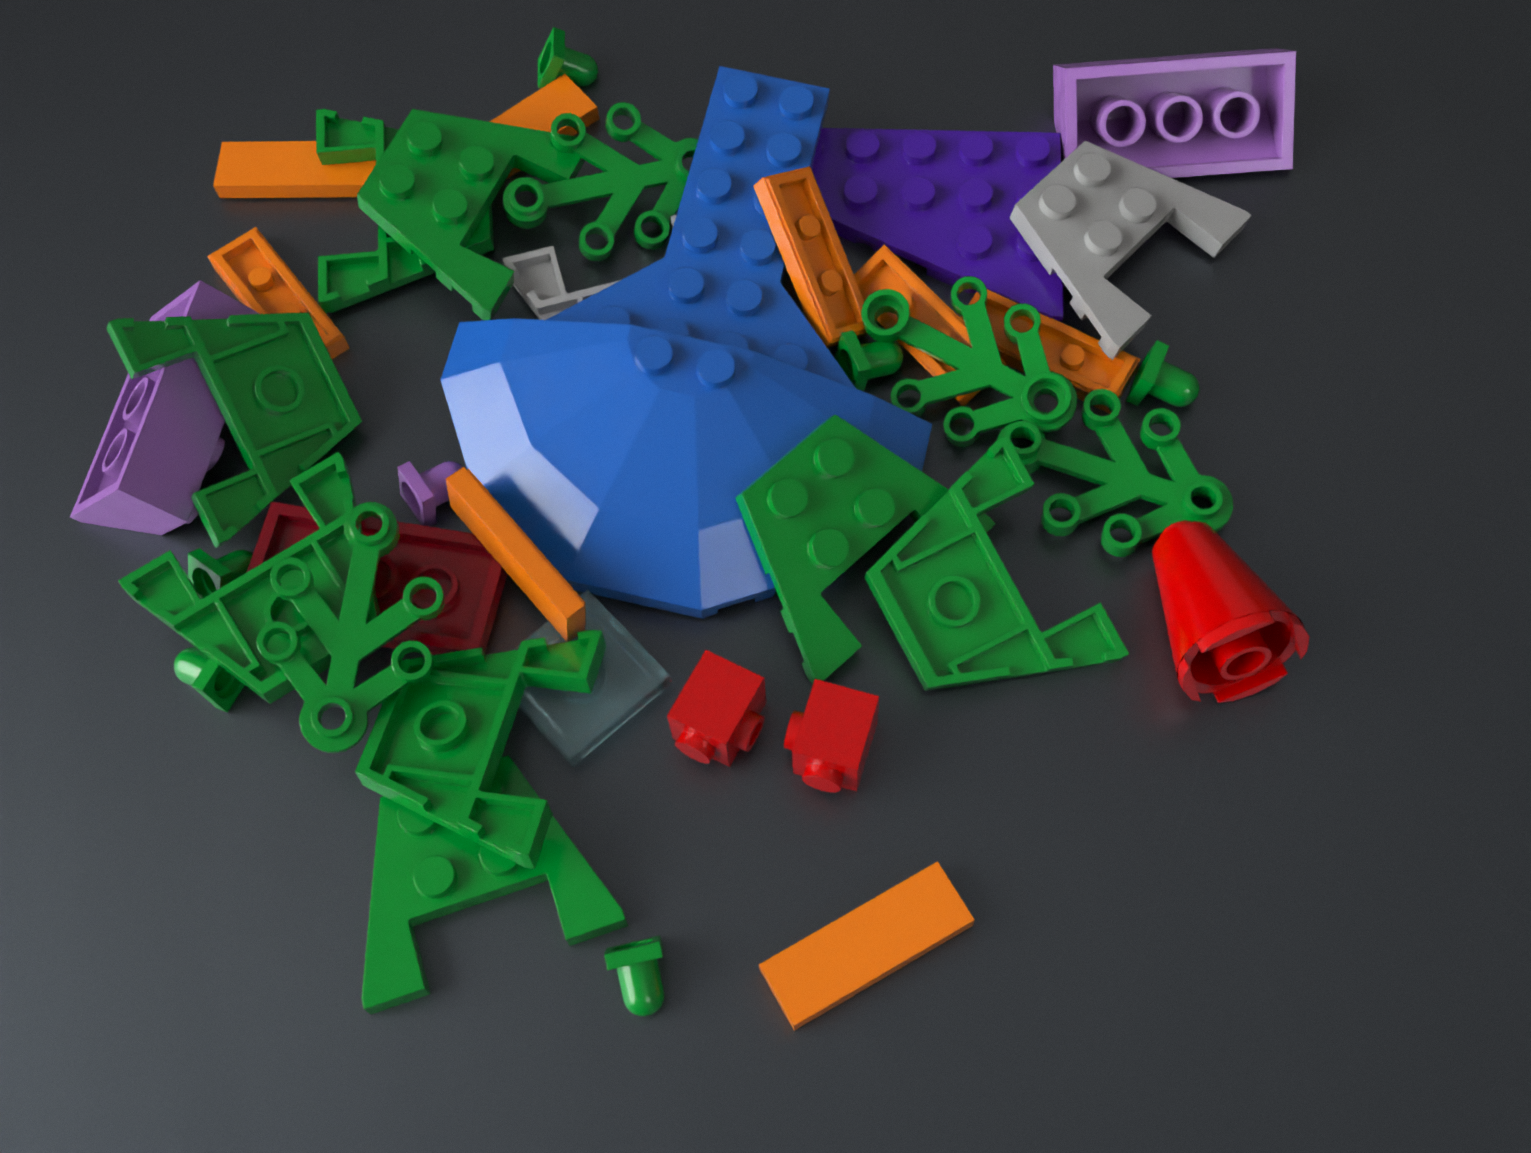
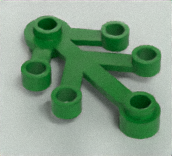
M627 102L616 103L607 113L605 127L608 135L618 142L631 141L659 160L638 165L586 133L584 122L577 115L571 113L561 114L554 119L551 125L550 138L553 146L560 152L578 155L603 172L543 185L538 180L530 177L517 178L510 182L504 191V214L514 226L530 229L540 225L545 220L550 208L611 196L596 222L587 224L582 229L579 238V249L582 255L591 261H602L611 254L614 236L643 189L666 185L654 209L643 212L637 218L634 228V237L640 246L646 249H657L667 240L670 230V216H674L679 209L689 171L683 167L682 160L688 157L693 158L698 139L685 138L674 142L641 122L640 113L635 106ZM619 115H625L632 120L633 126L626 130L619 129L613 123V119ZM570 126L577 131L578 137L574 140L566 141L558 135L557 131L561 127ZM522 191H529L536 196L537 202L530 207H524L516 201L515 197ZM647 222H654L660 226L662 234L656 238L647 237L642 232L641 226ZM591 234H600L606 239L607 245L603 249L595 250L587 245L586 238Z
M973 276L960 278L951 289L952 307L957 314L963 316L972 348L911 317L906 298L895 290H878L869 295L865 300L861 315L864 328L872 339L885 343H891L899 339L956 369V371L920 381L912 378L898 381L891 390L892 405L919 417L924 413L927 405L990 387L1010 397V399L974 411L965 406L951 409L944 418L943 427L945 437L952 445L957 447L970 446L978 439L980 433L1005 427L1017 421H1028L1036 425L1040 431L1053 432L1066 426L1073 418L1077 406L1075 388L1065 376L1050 371L1039 336L1040 314L1033 306L1025 303L1016 304L1009 308L1004 316V333L1011 342L1018 344L1025 373L1024 376L1002 364L986 310L987 288L979 278ZM973 289L980 294V299L975 304L965 305L959 301V294L964 290ZM890 312L898 317V322L893 327L885 329L876 324L878 317L883 313ZM1026 316L1032 320L1034 325L1027 332H1017L1012 328L1011 322L1016 317ZM913 390L919 393L921 398L915 406L904 407L898 402L901 393ZM1041 395H1050L1055 398L1058 405L1050 412H1041L1035 407L1034 401ZM966 418L973 423L974 427L969 434L959 436L951 431V424L956 419Z
M1096 389L1091 391L1084 399L1081 418L1089 429L1096 432L1111 461L1047 440L1043 431H1040L1036 425L1028 421L1010 423L998 435V439L1007 435L1010 441L1014 438H1026L1032 441L1033 445L1023 449L1014 446L1029 474L1044 466L1101 485V487L1076 497L1065 493H1057L1045 501L1041 514V523L1044 529L1054 536H1067L1075 531L1078 524L1138 499L1162 506L1137 519L1128 514H1116L1105 522L1101 543L1105 551L1116 557L1131 555L1136 551L1139 544L1159 537L1165 528L1179 521L1205 522L1218 532L1228 523L1233 512V498L1229 489L1220 480L1212 476L1198 474L1178 439L1181 428L1180 420L1174 412L1165 408L1153 409L1146 414L1141 426L1140 438L1146 447L1157 451L1172 481L1149 474L1118 419L1121 403L1117 395L1110 390ZM1098 404L1104 405L1109 408L1111 414L1098 416L1090 408ZM1153 424H1163L1170 430V434L1165 436L1157 435L1151 431L1150 426ZM1193 496L1206 498L1212 503V507L1208 509L1198 508L1192 503L1191 498ZM1056 508H1063L1070 512L1072 518L1065 522H1059L1051 517L1050 511ZM1118 528L1125 529L1131 534L1132 540L1125 543L1118 542L1112 538L1110 532Z
M365 502L357 505L348 513L345 519L344 533L353 550L339 620L314 588L313 574L305 562L294 557L284 558L278 561L270 572V583L273 589L282 599L291 601L332 656L327 684L322 681L301 655L300 637L289 624L281 621L268 623L259 631L256 639L257 649L269 663L280 667L304 700L299 716V724L303 736L314 748L326 753H341L356 746L368 729V712L406 685L425 681L431 675L434 667L432 655L423 643L406 641L398 645L393 651L390 666L355 687L359 664L362 660L418 621L431 620L437 617L445 605V596L440 584L429 577H418L406 585L403 599L368 622L379 559L394 550L400 536L399 526L393 512L385 505L377 502ZM369 517L380 519L382 527L377 534L365 536L359 532V525L364 519ZM299 570L304 574L303 581L297 588L284 589L281 587V578L286 572ZM421 589L432 590L437 595L435 603L426 609L415 607L412 604V599L417 591ZM278 633L288 634L291 638V643L285 652L272 654L268 651V642L273 635ZM410 652H418L425 657L424 666L416 673H407L400 668L402 658ZM332 707L344 709L345 721L340 727L330 730L322 726V715L327 709Z

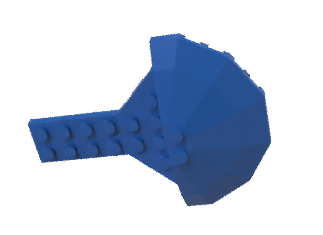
M719 66L664 258L546 320L510 318L459 322L440 380L466 467L470 469L574 590L701 619L718 614V609L750 599H755V602L774 597L776 592L770 574H765L735 497L826 419L835 414L922 472L932 424L874 395L855 388L783 287L782 281L786 266L753 187L763 177L809 166L812 169L829 103L830 88Z

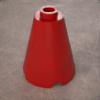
M1184 520L1173 523L1163 530L1153 546L1152 556L1177 679L1182 690L1191 700L1201 702L1198 693H1213L1218 703L1232 702L1254 695L1286 676L1288 672L1283 663L1295 651L1300 659L1308 651L1310 636L1301 619L1209 524L1200 521Z

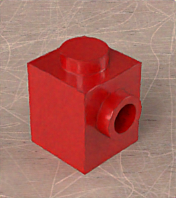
M705 650L667 714L672 738L676 740L675 746L682 753L698 762L709 764L714 759L730 767L739 750L742 749L748 752L755 744L762 730L765 717L760 713L767 702L764 677Z
M814 679L805 711H793L784 739V749L792 750L793 774L802 776V781L805 784L821 791L836 793L841 790V787L857 791L878 722L879 696Z

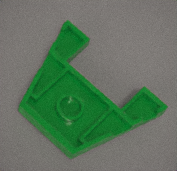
M317 109L316 153L322 165L376 160L377 164L399 129L386 127L384 121L363 117L362 122L340 118L337 111ZM492 203L465 248L480 255L494 250ZM378 225L377 251L318 256V302L325 313H333L436 273V271L415 252L409 254Z
M412 109L357 193L358 207L409 254L415 252L435 270L436 278L451 292L455 289L472 304V311L482 320H492L514 284V270L465 248L513 168L520 169L547 183L576 178L585 160L574 153H563L557 150L551 142V132ZM558 134L566 141L577 138L576 136Z
M309 312L229 315L228 319L192 320L191 316L166 317L165 321L135 322L134 318H118L108 323L107 331L131 379L190 358L195 359L249 468V471L197 491L191 496V500L215 548L228 542L263 511L271 501L273 502L291 486L289 480L311 468L362 422Z
M836 414L826 419L735 497L765 574L769 573L783 606L780 612L788 632H793L804 659V662L801 663L806 677L812 684L814 679L824 681L862 647L856 637L823 599L821 592L906 516L909 515L916 523L949 491V489ZM985 513L978 516L986 533L996 525Z
M1007 435L999 438L950 487L949 491L867 571L864 577L925 691L1113 663L1129 655L1101 602L1044 632L1040 631L978 519V516L1030 491L1034 486L1033 480Z
M339 452L289 480L318 525L319 530L202 599L171 550L118 580L122 588L134 601L269 704L280 699L295 688L280 667L269 663L257 649V635L266 624L281 621L292 626L301 640L300 653L314 671L319 675L330 668L332 656L291 601L282 599L273 589L270 583V572L272 567L284 558L294 557L305 562L313 574L314 588L339 620L353 550L345 536L344 523L348 513L357 506L350 471ZM360 523L358 530L361 534H363L362 526ZM299 570L286 572L281 578V587L284 589L297 588L302 583L304 574ZM375 586L368 622L380 615ZM285 633L273 635L268 642V651L272 654L285 652L291 643L290 636Z
M602 630L577 632L578 640L549 645L545 637L521 641L518 650L485 655L482 647L432 655L434 662L433 671L425 681L418 684H408L383 702L355 770L362 785L525 868L535 869L553 815L547 800L490 793V789L525 688L537 687L591 694L607 647ZM425 657L401 660L400 668L407 673H416L424 666Z
M509 755L501 757L490 793L540 799ZM384 796L380 797L361 997L363 1009L372 1015L431 994L414 930L416 925L549 881L564 936L569 946L627 927L628 923L625 914L553 815L536 868L531 869L525 868Z

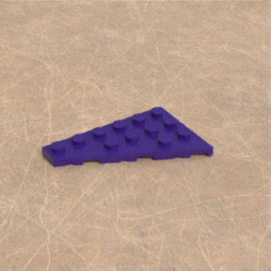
M822 128L811 170L838 236L853 243L867 244L874 252H877L885 244L894 254L927 268L928 276L952 287L960 278L966 276L979 278L988 290L1018 304H1029L1036 308L1039 313L1062 322V280L1057 273L1048 274L1010 220L1015 204L1061 163L1060 133ZM973 289L964 290L968 294L977 292Z

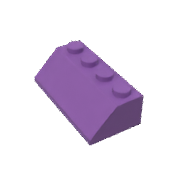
M1270 48L1053 65L1054 125L1056 133H1060L1061 162L1084 141H1088L1170 178L1293 169L1296 51Z
M200 280L151 316L150 321H165L166 317L191 316L192 320L228 319L229 315L260 313ZM194 358L181 361L135 379H131L128 373L70 518L81 523L163 535L185 523L189 524L196 518L198 512L191 500V496L193 493L201 490L200 487L206 471L214 467L222 454L225 441L219 436L225 420Z

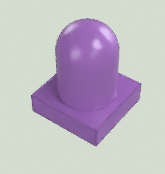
M410 461L397 467L400 495L421 525L431 527L437 524L436 507L449 501L446 478L463 467L461 464L447 461L420 474Z

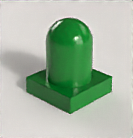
M553 27L538 58V88H543L563 74H566L577 86L591 85L598 76L596 61L588 54L565 47V31Z
M853 330L841 333L834 358L855 388L864 392L869 379L895 373L902 365L903 353L895 342L875 341L860 345Z
M1157 340L1141 361L1125 401L1138 406L1146 394H1149L1173 406L1185 407L1197 399L1200 386L1193 374L1164 361L1169 345Z
M198 548L188 553V577L203 599L245 574L253 553L248 550H235L214 559Z
M196 647L182 650L175 658L174 671L179 680L192 686L215 708L228 713L245 685Z
M661 935L608 947L604 953L607 971L617 969L625 1006L631 1013L637 1016H649L656 1013L664 1002L665 991L657 958H662L664 953Z

